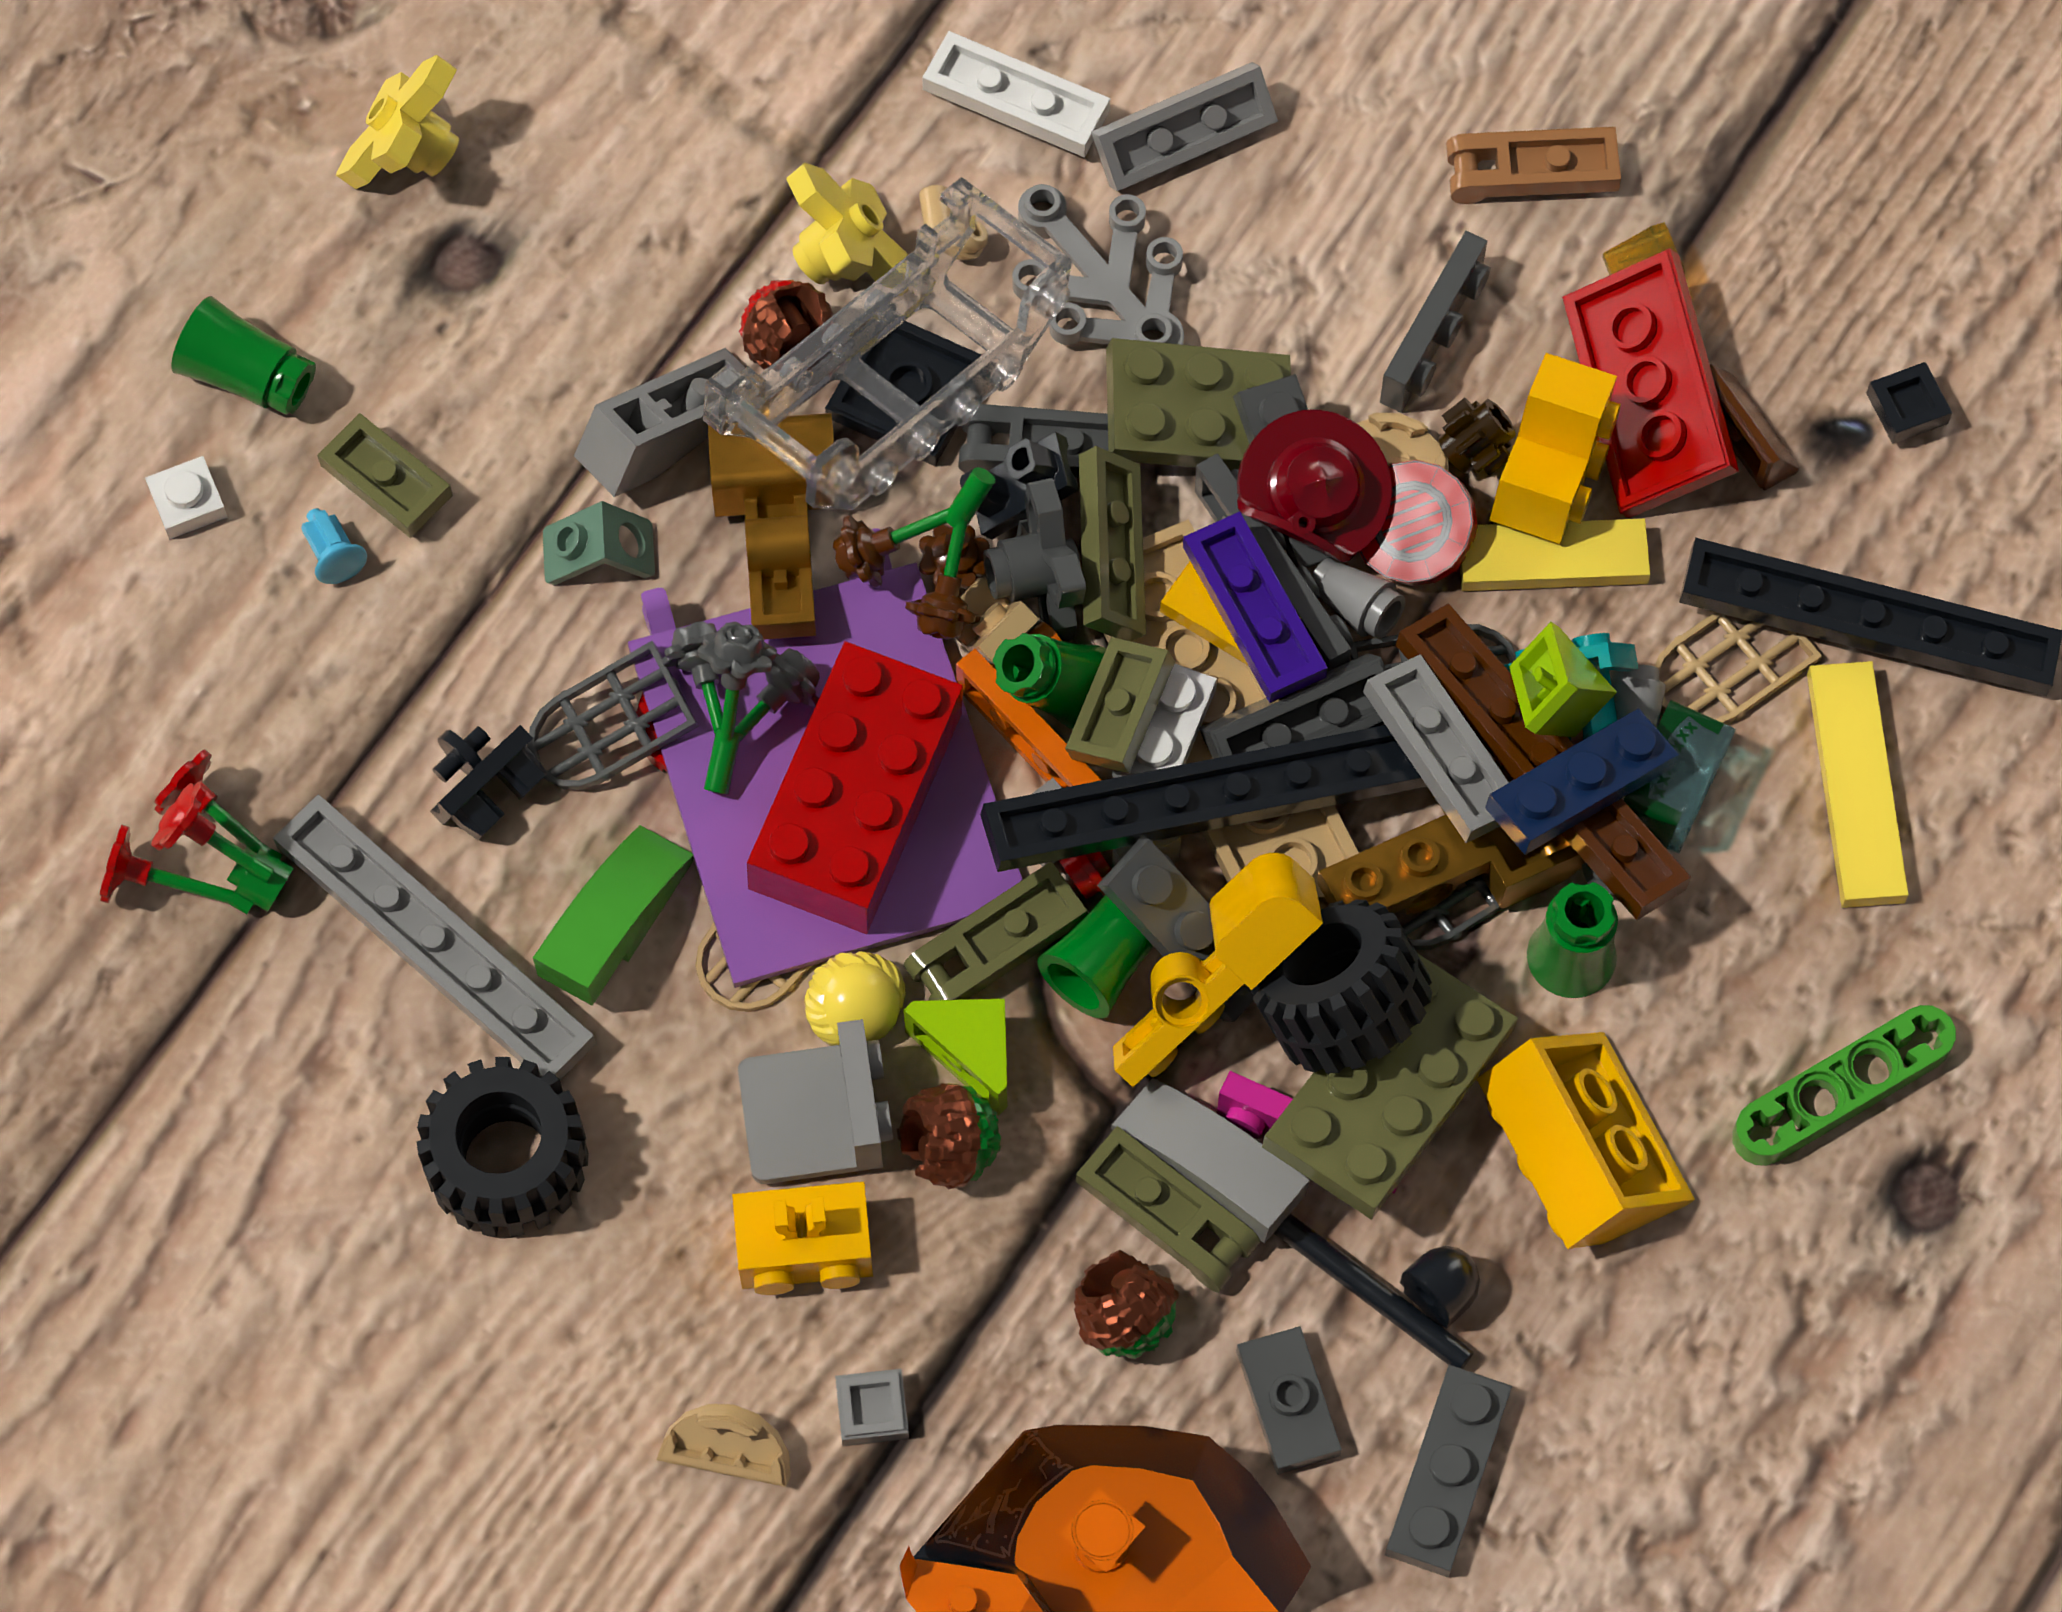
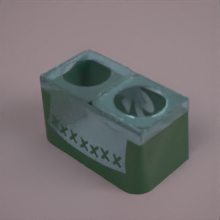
M1670 700L1657 729L1679 754L1673 769L1625 796L1624 802L1666 849L1680 853L1736 729Z

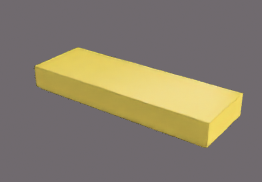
M1645 518L1582 521L1581 524L1569 521L1561 544L1501 524L1478 525L1474 543L1471 542L1470 549L1465 554L1466 558L1460 565L1462 591L1648 584L1651 575Z

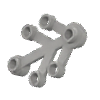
M1039 184L1027 189L1021 195L1018 203V220L1022 230L1027 235L1036 239L1051 238L1084 277L1049 273L1047 267L1042 262L1034 259L1024 260L1016 265L1012 274L1013 291L1016 296L1028 302L1048 298L1110 306L1121 319L1087 318L1084 310L1079 305L1070 302L1061 303L1053 308L1049 317V331L1056 342L1063 345H1072L1079 341L1109 344L1112 338L1183 345L1184 330L1182 324L1177 317L1169 312L1174 277L1182 268L1183 250L1181 245L1169 237L1157 238L1149 244L1146 252V267L1152 276L1145 307L1129 289L1137 234L1145 226L1146 208L1140 198L1125 194L1118 196L1112 201L1109 208V224L1113 230L1107 264L1067 218L1066 200L1059 190L1050 185ZM1038 202H1047L1053 206L1046 211H1039L1032 205ZM1124 210H1130L1136 213L1138 217L1132 221H1124L1117 215ZM1160 253H1168L1175 260L1168 264H1162L1157 262L1154 257ZM1027 275H1034L1040 278L1041 282L1035 286H1026L1020 280ZM1071 318L1077 321L1078 325L1073 329L1067 330L1059 327L1057 323L1061 319ZM1148 330H1158L1163 332L1164 336L1157 340H1150L1143 333Z

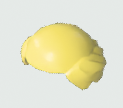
M870 952L839 953L834 958H829L827 963L814 970L812 980L808 982L809 988L804 998L806 1018L813 1032L830 1046L839 1045L837 1027L839 1022L863 1019L866 1041L879 1040L885 1037L896 1025L900 1009L903 1007L905 1000V983L899 968L890 960Z

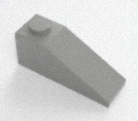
M723 348L596 404L574 457L613 497H616L659 477L708 438V422L732 420L762 396L765 387L726 348Z

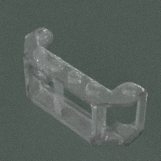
M963 177L959 178L941 193L940 201L950 208V215L933 229L926 223L920 227L917 232L916 248L913 252L759 375L747 366L739 373L727 364L705 383L703 421L721 435L743 436L755 440L802 476L807 482L805 501L813 508L853 510L871 494L879 496L891 486L901 469L913 459L920 461L926 458L933 451L943 434L955 424L963 426L969 422L977 413L981 403L997 389L1002 392L1013 385L1019 377L1024 363L1051 321L1063 309L1069 299L1070 289L1068 288L1072 260ZM976 216L1045 267L1024 293L1019 307L1017 326L1014 329L958 288L947 277L949 269L975 230ZM922 308H929L985 349L986 352L919 406L865 364L861 357L915 312ZM834 380L846 382L899 423L861 456H859V447L848 438L837 440L821 454L815 456L777 425L829 382Z

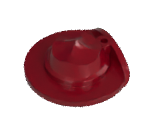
M1325 410L1296 411L1281 416L1268 424L1248 445L1238 471L1237 506L1239 511L1245 516L1345 563L1350 561L1357 552H1360L1376 537L1386 520L1392 496L1390 470L1377 442L1356 422L1338 413Z

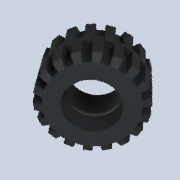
M1358 899L1349 904H1345L1343 901L1330 903L1327 908L1321 909L1323 924L1254 989H1250L1254 1002L1289 1060L1295 1065L1301 1064L1304 1070L1315 1073L1324 1069L1326 1074L1339 1073L1345 1067H1351L1354 1070L1366 1066L1367 1061L1376 1057L1380 1059L1390 1053V1048L1395 1044L1403 1043L1412 1034L1410 1029L1420 1024L1427 1013L1424 1006L1431 1002L1433 993L1429 987L1432 983L1430 975L1393 912L1389 913L1387 907L1380 903L1369 905L1367 900Z
M495 1057V1067L484 1069L481 1059L468 1063L470 1074L460 1078L456 1071H453L444 1078L447 1091L441 1094L433 1090L426 1100L430 1114H420L417 1129L421 1140L416 1141L417 1150L431 1192H434L438 1205L446 1214L451 1211L454 1213L459 1225L470 1230L473 1224L477 1223L480 1226L482 1235L497 1237L499 1227H508L511 1237L525 1235L523 1224L535 1221L538 1230L551 1224L548 1212L553 1208L561 1214L565 1213L572 1205L569 1192L571 1190L580 1192L585 1181L582 1167L588 1166L589 1153L585 1141L586 1135L576 1102L569 1090L563 1092L560 1079L552 1072L548 1071L543 1077L540 1076L538 1065L534 1062L524 1059L519 1069L513 1068L510 1057ZM505 1121L520 1122L532 1127L541 1135L539 1146L528 1162L516 1170L499 1174L487 1173L476 1169L466 1161V1154L473 1139L486 1127L495 1123Z

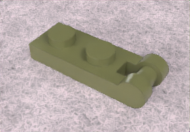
M1049 862L917 949L905 960L903 966L915 982L922 981L931 993L928 1001L968 1000L1070 932L1088 915V911L1053 862ZM958 955L967 969L951 978L943 966L948 960Z
M1116 1126L1076 1174V1183L1184 1265L1199 1282L1214 1292L1219 1293L1232 1278L1229 1270L1240 1257L1248 1258L1261 1243L1257 1234L1250 1227L1118 1126ZM1206 1228H1209L1221 1239L1210 1253L1195 1242Z

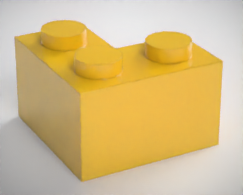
M1545 353L1528 394L1517 439L1499 480L1489 521L1561 544L1569 521L1581 524L1592 493V488L1583 485L1586 478L1596 481L1599 479L1609 450V445L1600 443L1599 440L1600 437L1607 440L1610 439L1621 404L1610 401L1617 379L1616 375Z

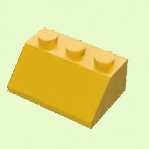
M1604 1032L1530 1038L1477 1079L1487 1098V1107L1491 1116L1505 1131L1517 1154V1163L1521 1172L1532 1182L1547 1210V1219L1550 1227L1563 1240L1567 1249L1605 1244L1677 1211L1695 1200Z

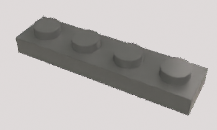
M1218 453L1197 464L1195 493L1215 522L1239 512L1237 506V478L1239 470L1233 469L1230 471ZM1242 514L1327 665V671L1349 662L1353 639L1347 626L1338 615L1334 614L1329 617L1318 600L1320 598L1319 589L1311 573L1303 565L1296 568L1284 551L1287 546L1283 534Z

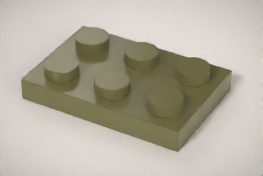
M1112 338L1106 348L1108 451L1133 462L1196 468L1197 464L1218 453L1230 471L1233 469L1239 470L1249 442L1233 396L1240 391L1291 376L1290 355Z

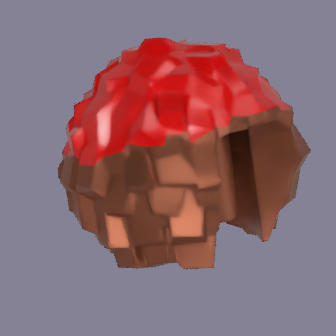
M773 280L768 286L757 289L755 294L749 298V305L744 309L745 312L741 316L739 333L743 339L744 351L748 353L749 359L758 364L763 370L768 368L775 375H783L785 377L790 375L798 376L801 373L808 374L815 371L816 366L819 364H824L831 356L830 351L834 346V339L836 338V321L829 303L826 302L825 293L816 290L810 283L794 282L793 280Z

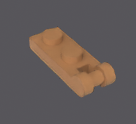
M1616 127L1465 133L1455 135L1446 142L1447 160L1449 164L1454 166L1455 174L1449 180L1451 199L1456 203L1472 204L1483 200L1485 197L1616 192L1620 188L1621 172ZM1482 160H1495L1496 169L1478 170V163Z

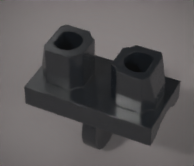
M1054 432L1037 443L1025 438L1009 448L1004 462L988 470L994 476L995 483L976 512L981 535L993 540L1019 525L1020 520L1027 519L1024 500L1027 483L1053 478L1061 506L1063 499L1079 491L1077 480L1071 472L1067 460L1069 447L1067 437ZM972 470L961 476V488L964 485L967 478L969 477Z
M519 725L486 758L481 760L477 752L491 740L481 727L477 726L464 739L455 732L446 730L438 738V743L446 756L432 770L445 783L459 769L467 774V776L444 796L430 812L443 825L451 818L461 829L479 840L505 815L481 788L496 775L520 800L547 775L536 756L526 746L533 737Z

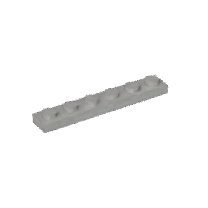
M319 794L273 837L276 847L519 1062L522 1063L525 1059L536 1063L540 1076L543 1077L550 1071L561 1080L596 1045L595 1037L588 1029Z

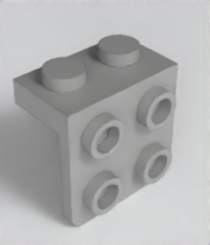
M863 1019L837 1023L839 1045L749 1057L740 1062L738 1075L751 1172L756 1182L771 1184L883 1168L881 1142L893 1140L888 1101L875 1103L872 1080L884 1078L879 1040L866 1041Z

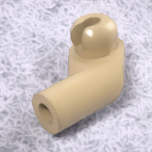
M931 185L923 188L919 192L925 236L929 244L959 261L972 260L980 256L983 248L988 243V232L984 225L977 221L973 226L972 221L969 219L960 222L953 218L947 187Z

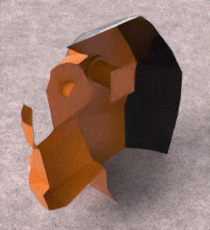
M1053 1425L1024 1430L914 1556L908 1546L899 1565L906 1600L916 1612H1284L1311 1568L1309 1561L1268 1494L1245 1467L1209 1436L1132 1425Z

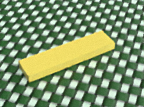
M1873 662L1812 665L1809 667L1807 679L1841 908L1903 904L1908 898V888Z

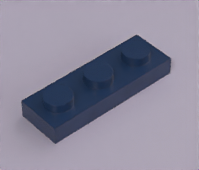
M1638 708L1492 792L1488 797L1485 808L1526 855L1673 769L1679 754Z

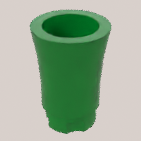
M208 296L195 308L182 329L173 352L171 369L175 374L209 383L241 396L265 409L271 406L287 415L288 413L293 414L305 399L308 388L314 379L316 364L298 355L294 347L268 335L239 317L213 296Z
M1022 633L1015 639H1005L997 648L993 658L997 671L995 682L1004 692L1009 693L1016 700L1037 707L1073 730L1106 648L1098 645L1058 641L1042 634Z
M1572 882L1562 888L1550 902L1545 919L1532 934L1527 948L1529 969L1535 980L1547 991L1565 998H1582L1598 992L1611 979L1617 961L1614 939L1618 926V915L1613 905L1614 899L1606 888L1595 882L1586 885Z
M1105 895L1094 909L1064 938L1039 956L1037 964L1045 981L1063 1000L1088 1016L1103 1019L1108 1017L1125 985L1154 946Z

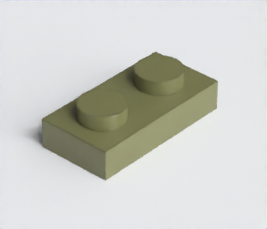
M361 413L317 455L322 468L409 538L453 496L450 484Z
M1111 637L1065 747L1072 760L1130 773L1175 664V660L1169 650Z

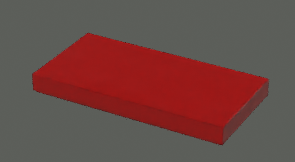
M1669 248L1562 297L1580 364L1617 376L1610 401L1621 404L1620 411L1610 439L1607 440L1600 437V441L1603 444L1609 445L1606 464L1618 509L1622 515L1630 519L1739 472L1679 254Z

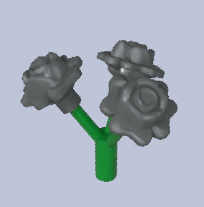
M695 622L686 627L676 628L673 633L672 646L664 650L663 666H676V669L692 672L696 688L703 690L715 734L704 789L708 791L729 794L739 743L769 711L775 714L786 701L790 703H803L815 708L819 700L815 688L819 683L820 673L812 661L791 648L785 650L781 655L777 654V650L764 642L762 634L753 625H741L738 622H730L717 631L713 623ZM765 672L768 684L756 696L759 703L735 727L739 690L745 688L747 677L754 673ZM718 674H722L721 684L726 688L723 712L715 687L720 682Z

